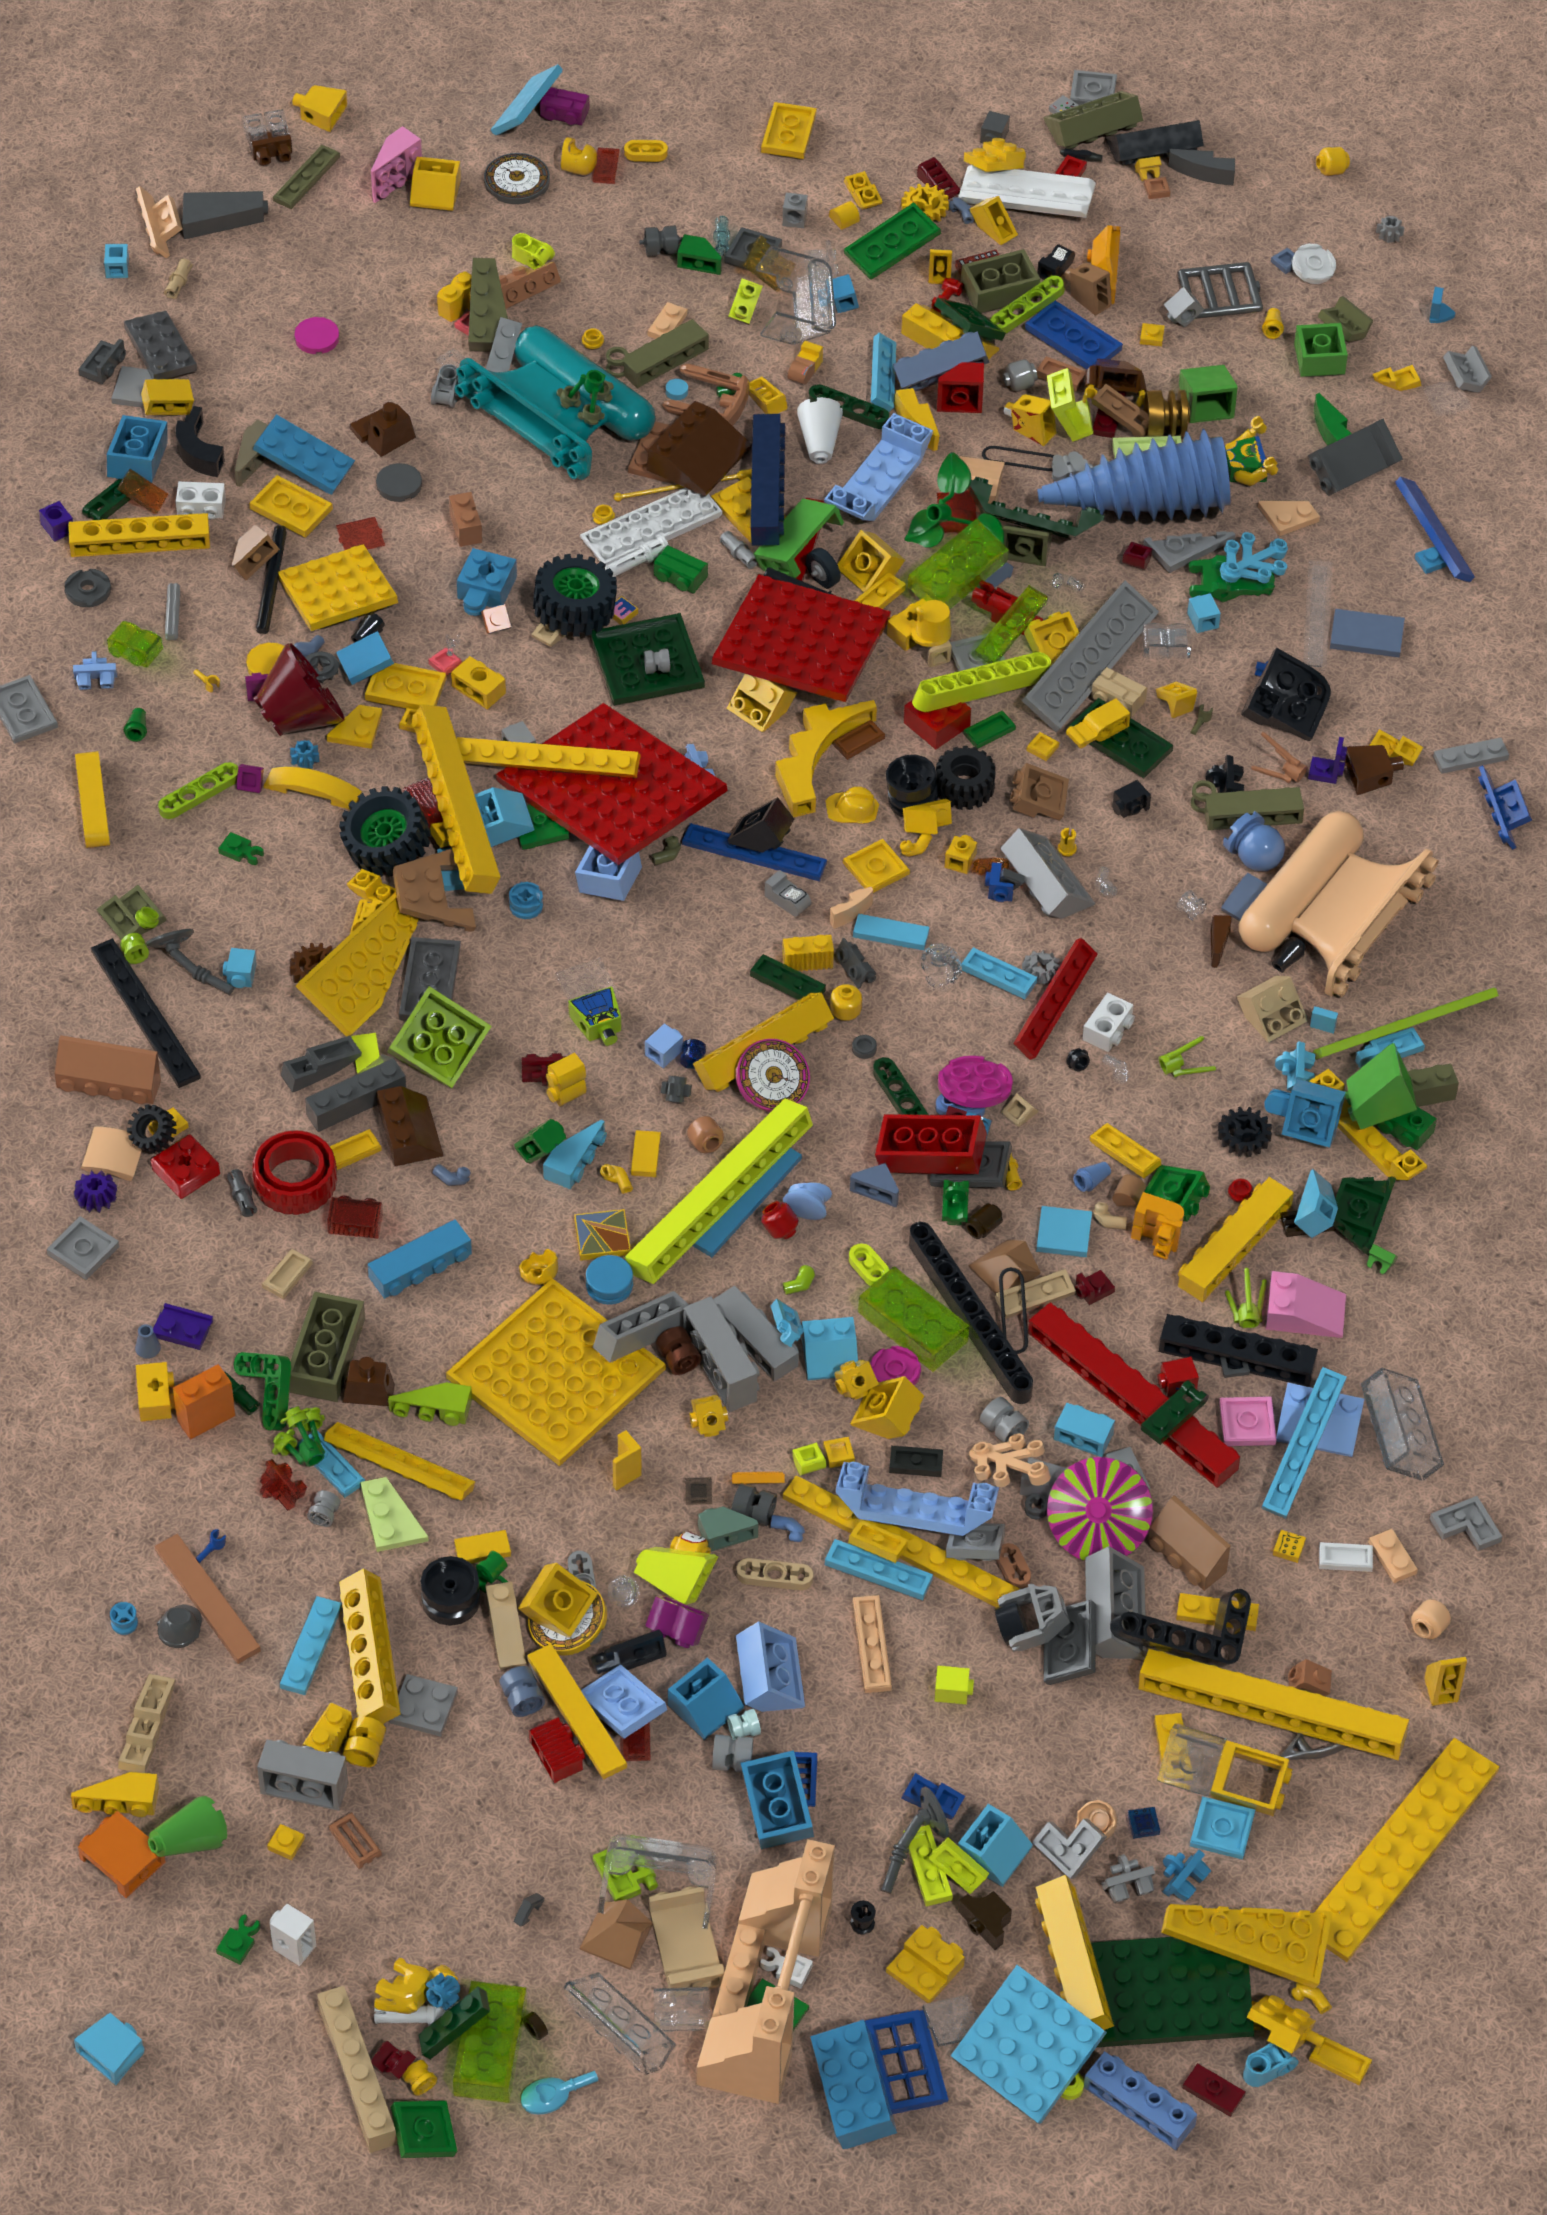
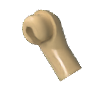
M1096 1203L1093 1215L1103 1227L1126 1230L1127 1217L1112 1216L1108 1211L1106 1203Z

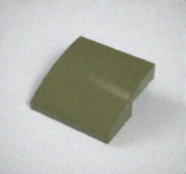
M136 885L120 899L114 895L96 909L121 940L130 933L142 935L153 929L141 927L135 919L136 912L141 910L142 907H150L157 911L159 914L157 926L167 920L139 885Z

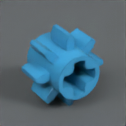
M310 740L297 741L295 748H290L292 765L297 764L300 768L312 769L314 762L320 761L318 745L313 746Z
M439 1973L426 1983V1986L429 1988L426 1992V1997L432 2006L437 2008L442 2006L444 2010H447L460 2000V1997L457 1995L460 1992V1985L453 1976L448 1975L444 1977L443 1973Z

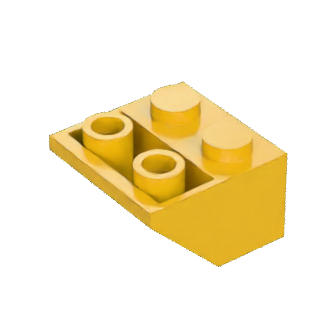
M417 156L412 176L410 206L453 211L461 182L460 161Z
M744 674L726 709L759 731L764 732L787 712L797 692L786 685Z

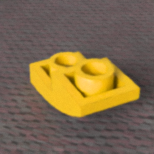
M865 171L845 177L844 183L862 210L883 203L875 184L871 185Z
M361 869L347 883L348 888L355 894L368 900L370 903L378 901L380 905L396 892L394 887L382 883L379 875Z

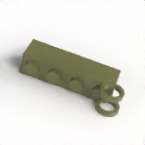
M692 319L670 332L662 334L657 339L644 344L631 353H628L622 347H612L606 352V360L608 362L606 371L616 378L625 376L636 388H639L709 349V334ZM619 352L624 354L625 357L622 360H613L610 358V355ZM612 365H623L624 371L621 373H614L610 370V367Z
M1206 780L1198 781L1192 787L1191 807L1196 812L1204 813L1207 830L1230 829L1241 816L1247 812L1253 815L1254 811L1264 818V825L1275 826L1301 824L1303 822L1304 805L1300 787L1216 793L1215 785ZM1206 786L1211 789L1212 793L1210 795L1207 793H1197L1196 789ZM1194 801L1205 802V808L1197 807Z

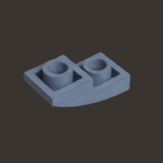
M1247 873L1224 902L1221 910L1240 921L1244 912L1267 884Z

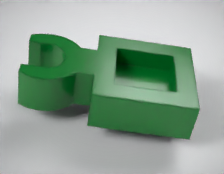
M232 832L228 834L218 848L219 854L238 862L242 858H246L247 862L251 865L258 864L257 858L253 857V855L264 856L263 848L252 846L251 840Z
M246 1914L240 1917L238 1930L230 1927L216 1948L218 1955L239 1965L242 1964L255 1944L254 1938L250 1936L257 1934L260 1930V1921L258 1920L251 1927L245 1926L248 1920Z

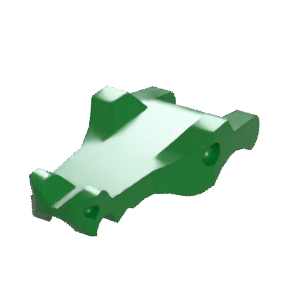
M1216 555L1212 559L1192 560L1189 562V571L1191 573L1201 572V585H1191L1189 587V595L1192 598L1211 593L1212 597L1221 602H1226L1241 595L1260 596L1261 594H1268L1270 596L1275 588V576L1273 573L1268 583H1261L1258 580L1243 577L1234 583L1223 580L1220 575V567L1222 563L1226 562V556Z

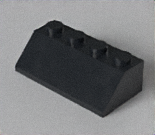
M1200 120L1106 137L1115 162L1122 161V165L1135 163V158L1156 157L1158 154H1164V158L1169 157L1170 149L1197 150V147L1204 146Z

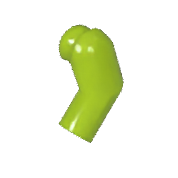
M803 1265L799 1268V1273L795 1280L783 1282L785 1295L808 1290L815 1277L814 1269L808 1265Z

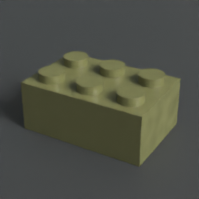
M1024 249L962 265L961 283L964 284L963 289L973 307L981 313L1006 307L1038 285L1041 280ZM1034 296L1031 300L1037 299L1039 296Z

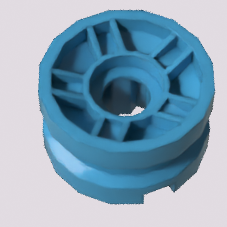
M520 882L511 888L509 892V907L512 914L517 918L532 919L541 913L543 909V894L538 885L531 882Z

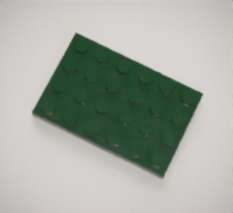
M1174 1937L1091 1942L1114 2024L1113 2027L1105 2030L1107 2033L1096 2048L1254 2037L1253 2021L1247 2018L1252 2007L1250 1969L1248 1964Z

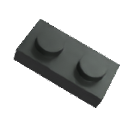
M891 1445L889 1473L941 1477L943 1450Z

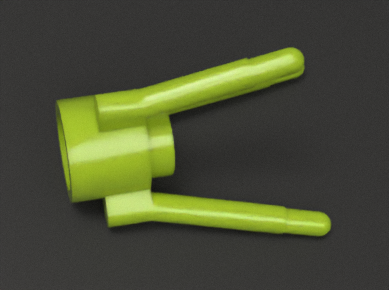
M1200 1036L1179 1049L1160 1056L1159 1063L1166 1075L1172 1073L1175 1078L1185 1074L1215 1071V1066L1181 1069V1066H1184L1181 1054L1202 1042L1204 1037Z
M1245 1268L1246 1302L1242 1303L1238 1310L1230 1291L1226 1290L1225 1294L1234 1315V1323H1239L1242 1328H1255L1263 1321L1262 1310L1267 1280H1262L1258 1305L1256 1307L1252 1303L1249 1268Z

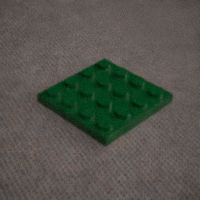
M681 613L602 628L599 632L592 630L590 638L613 706L705 688V680ZM661 649H668L670 672L662 673L661 671H655L654 674H646L644 651L652 650L655 653Z

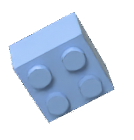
M589 846L575 871L579 892L624 901L642 868L639 852L618 865Z

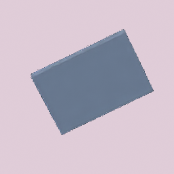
M1335 609L1330 649L1400 658L1405 618Z

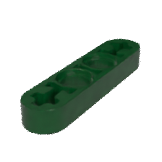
M817 384L809 389L810 402H816L817 398L820 397L842 401L845 403L840 406L843 409L842 416L872 428L882 429V426L890 417L886 409L830 387ZM860 408L863 409L865 412L858 414L855 413L854 410Z
M886 1057L877 1059L873 1065V1075L898 1114L929 1115L895 1062ZM881 1067H883L884 1069H889L888 1078L886 1072L884 1070H880ZM893 1084H899L902 1086V1090L892 1091L889 1087ZM911 1102L914 1104V1107L912 1109H904L901 1104Z

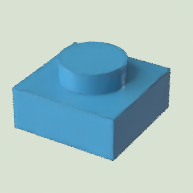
M1436 547L1415 553V560L1425 574L1446 567V563Z

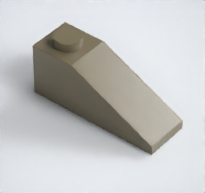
M258 419L251 426L247 427L243 434L235 467L236 485L239 487L268 459L253 450L254 444L268 426Z

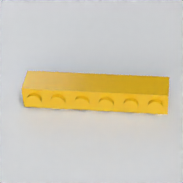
M810 993L694 1062L693 1065L706 1090L722 1091L729 1087L728 1082L736 1079V1068L740 1057L755 1042L764 1039H779L791 1045L793 1043L799 1044L809 1038L808 1034L813 1031L816 1033L827 1028V1023L832 1021L834 1017L823 994Z
M1268 1177L1263 1184L1259 1183L1253 1190L1252 1196L1240 1203L1237 1212L1233 1216L1229 1215L1226 1218L1223 1227L1218 1232L1214 1231L1211 1234L1208 1243L1203 1248L1199 1247L1196 1250L1193 1259L1188 1264L1182 1265L1178 1272V1287L1204 1302L1281 1218V1213L1289 1210L1292 1206L1294 1192L1271 1177Z
M1066 1875L1037 1886L1038 1898L1035 1899V1903L1040 1914L1044 1916L1045 1921H1042L1041 1925L1045 1935L1050 1938L1051 1944L1048 1945V1950L1052 1959L1057 1964V1967L1054 1968L1055 1976L1063 1986V1991H1060L1061 1998L1103 2030L1113 2027V2020L1076 1887Z

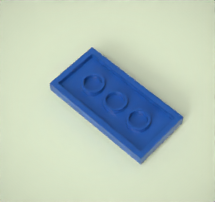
M1056 300L1025 323V330L1085 369L1096 364L1099 358L1111 360L1122 351L1123 344Z

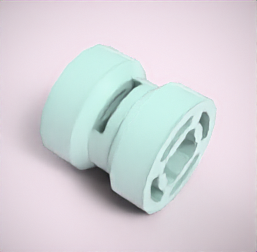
M754 1709L747 1710L740 1716L737 1714L727 1716V1724L733 1740H736L738 1736L750 1735L753 1737L761 1734L760 1723Z

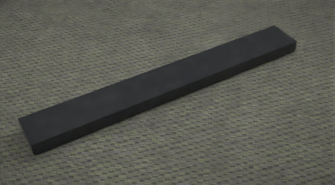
M112 938L91 947L93 956L154 1051L158 1052L159 1059L177 1087L181 1088L201 1079L199 1071L114 939Z

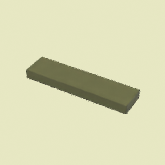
M321 145L273 196V201L292 209L340 158V152Z

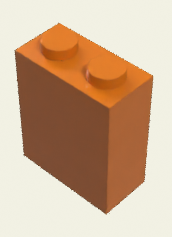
M219 1364L173 1387L177 1422L190 1440L235 1416L232 1382Z

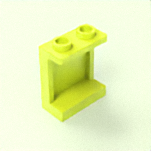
M1066 368L1047 375L1051 409L1071 440L1074 442L1092 435L1093 427L1089 402L1087 399L1085 403L1082 400L1075 402L1072 376L1069 369Z

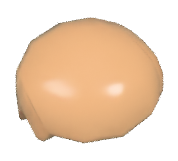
M1094 1800L1087 1802L1077 1811L1075 1829L1083 1819H1089L1107 1836L1105 1840L1110 1838L1115 1832L1117 1814L1109 1803Z

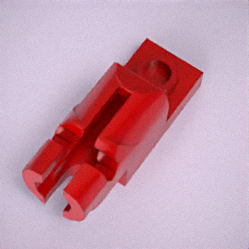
M981 580L979 582L980 589L975 587L973 590L971 601L979 608L991 612V621L1024 635L1030 622L1037 619L1043 621V618L1023 610L1024 602L1022 598L1012 595L1000 587L995 589L993 584Z

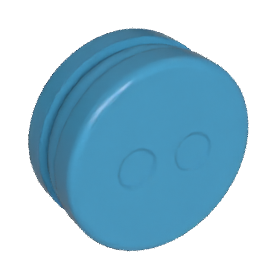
M605 1255L593 1260L586 1270V1289L589 1296L593 1300L607 1305L617 1304L627 1299L633 1290V1271L630 1264L623 1258L614 1255Z

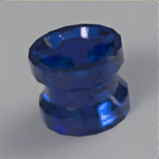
M698 1039L685 1040L682 1043L681 1049L683 1053L680 1057L681 1065L685 1068L695 1069L693 1063L704 1057L706 1044Z

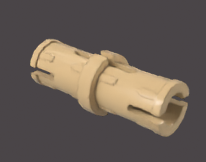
M180 259L176 270L169 277V284L164 291L165 295L168 293L166 297L176 299L182 286L186 285L188 281L187 276L193 267L190 260Z

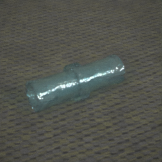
M725 216L716 217L715 231L713 232L715 250L720 256H724V249L725 254L729 249L728 241L731 237V233L728 230L729 220Z

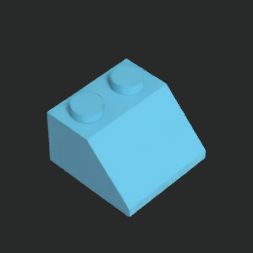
M853 1317L802 1321L804 1331L802 1333V1345L807 1380L836 1378L834 1373L841 1370L840 1366L851 1360L858 1361Z

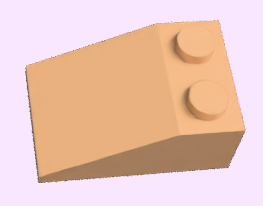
M959 456L969 467L972 480L975 477L989 480L988 484L993 485L988 503L991 504V502L997 501L1005 462ZM968 489L961 494L954 492V496L950 499V508L980 512Z

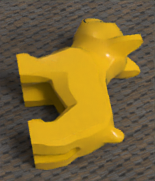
M399 1957L394 1963L393 1970L405 1976L398 1975L392 1984L382 1978L376 1984L375 1993L382 1997L374 2000V2007L388 2012L414 2013L427 2001L426 1992L429 1989L426 1986L427 1982L439 1973H443L444 1977L450 1975L456 1980L458 1978L455 1976V1972L446 1965L441 1964L429 1971L424 1967L408 1964L405 1959Z

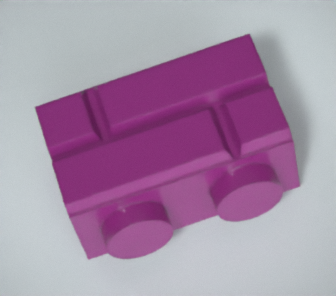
M554 87L549 88L540 102L541 117L547 120L566 122L569 125L576 124L582 126L590 109L589 95Z

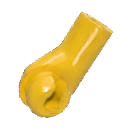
M921 833L916 843H912L910 840H907V842L906 840L902 841L900 844L901 853L907 857L923 854L932 840V835Z
M1297 1983L1296 1987L1291 1990V1995L1296 2001H1303L1305 1997L1310 1999L1320 2014L1332 2008L1318 1987L1314 1989Z

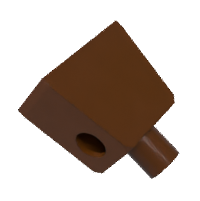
M393 402L385 403L383 410L370 419L367 444L380 457L416 438L410 416L398 404Z
M1383 745L1347 747L1344 762L1357 795L1391 785L1394 771L1404 769L1402 756L1389 758Z
M371 1357L351 1360L345 1383L343 1403L389 1406L388 1399L389 1396L394 1395L395 1383L388 1364L385 1362H375Z

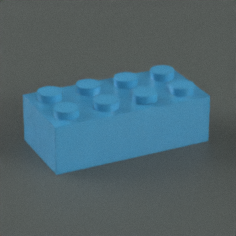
M860 2020L810 2036L835 2134L841 2147L848 2149L896 2134L897 2129L872 2035L865 2021Z

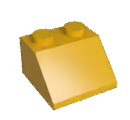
M860 530L837 565L842 574L865 592L888 572L895 576L905 562V559L875 533Z
M905 1376L878 1382L879 1385L867 1390L868 1394L863 1397L850 1424L887 1439L905 1436L909 1432L910 1424L920 1410V1404L924 1398V1395Z
M552 1563L543 1567L517 1609L537 1624L570 1638L598 1593L558 1563Z

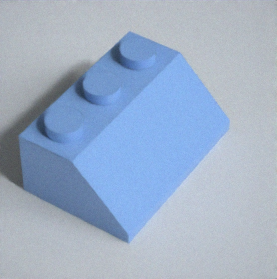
M1287 1383L1276 1441L1290 1443L1313 1388ZM1345 1394L1339 1395L1316 1450L1353 1457L1364 1398Z
M759 1621L737 1634V1652L739 1655L745 1705L761 1712L804 1708L805 1701L796 1637Z

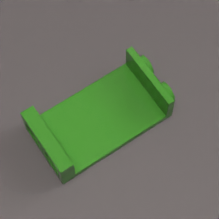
M802 498L784 519V535H780V545H761L754 553L761 569L766 571L770 567L796 578L801 572L794 558L826 522L840 526L844 524L840 510L833 504Z

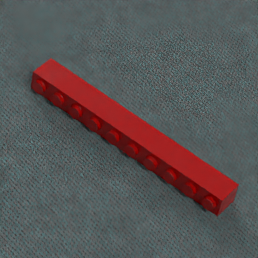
M1051 1302L1029 1319L1028 1334L1139 1425L1169 1399L1158 1386L1149 1383L1137 1369H1132L1128 1366L1121 1356L1112 1353L1100 1339L1090 1335L1080 1323L1074 1322L1063 1309L1057 1308ZM1195 1416L1190 1417L1163 1442L1167 1448L1216 1488L1221 1486L1239 1470L1240 1456L1233 1447L1223 1443L1216 1433L1202 1426Z

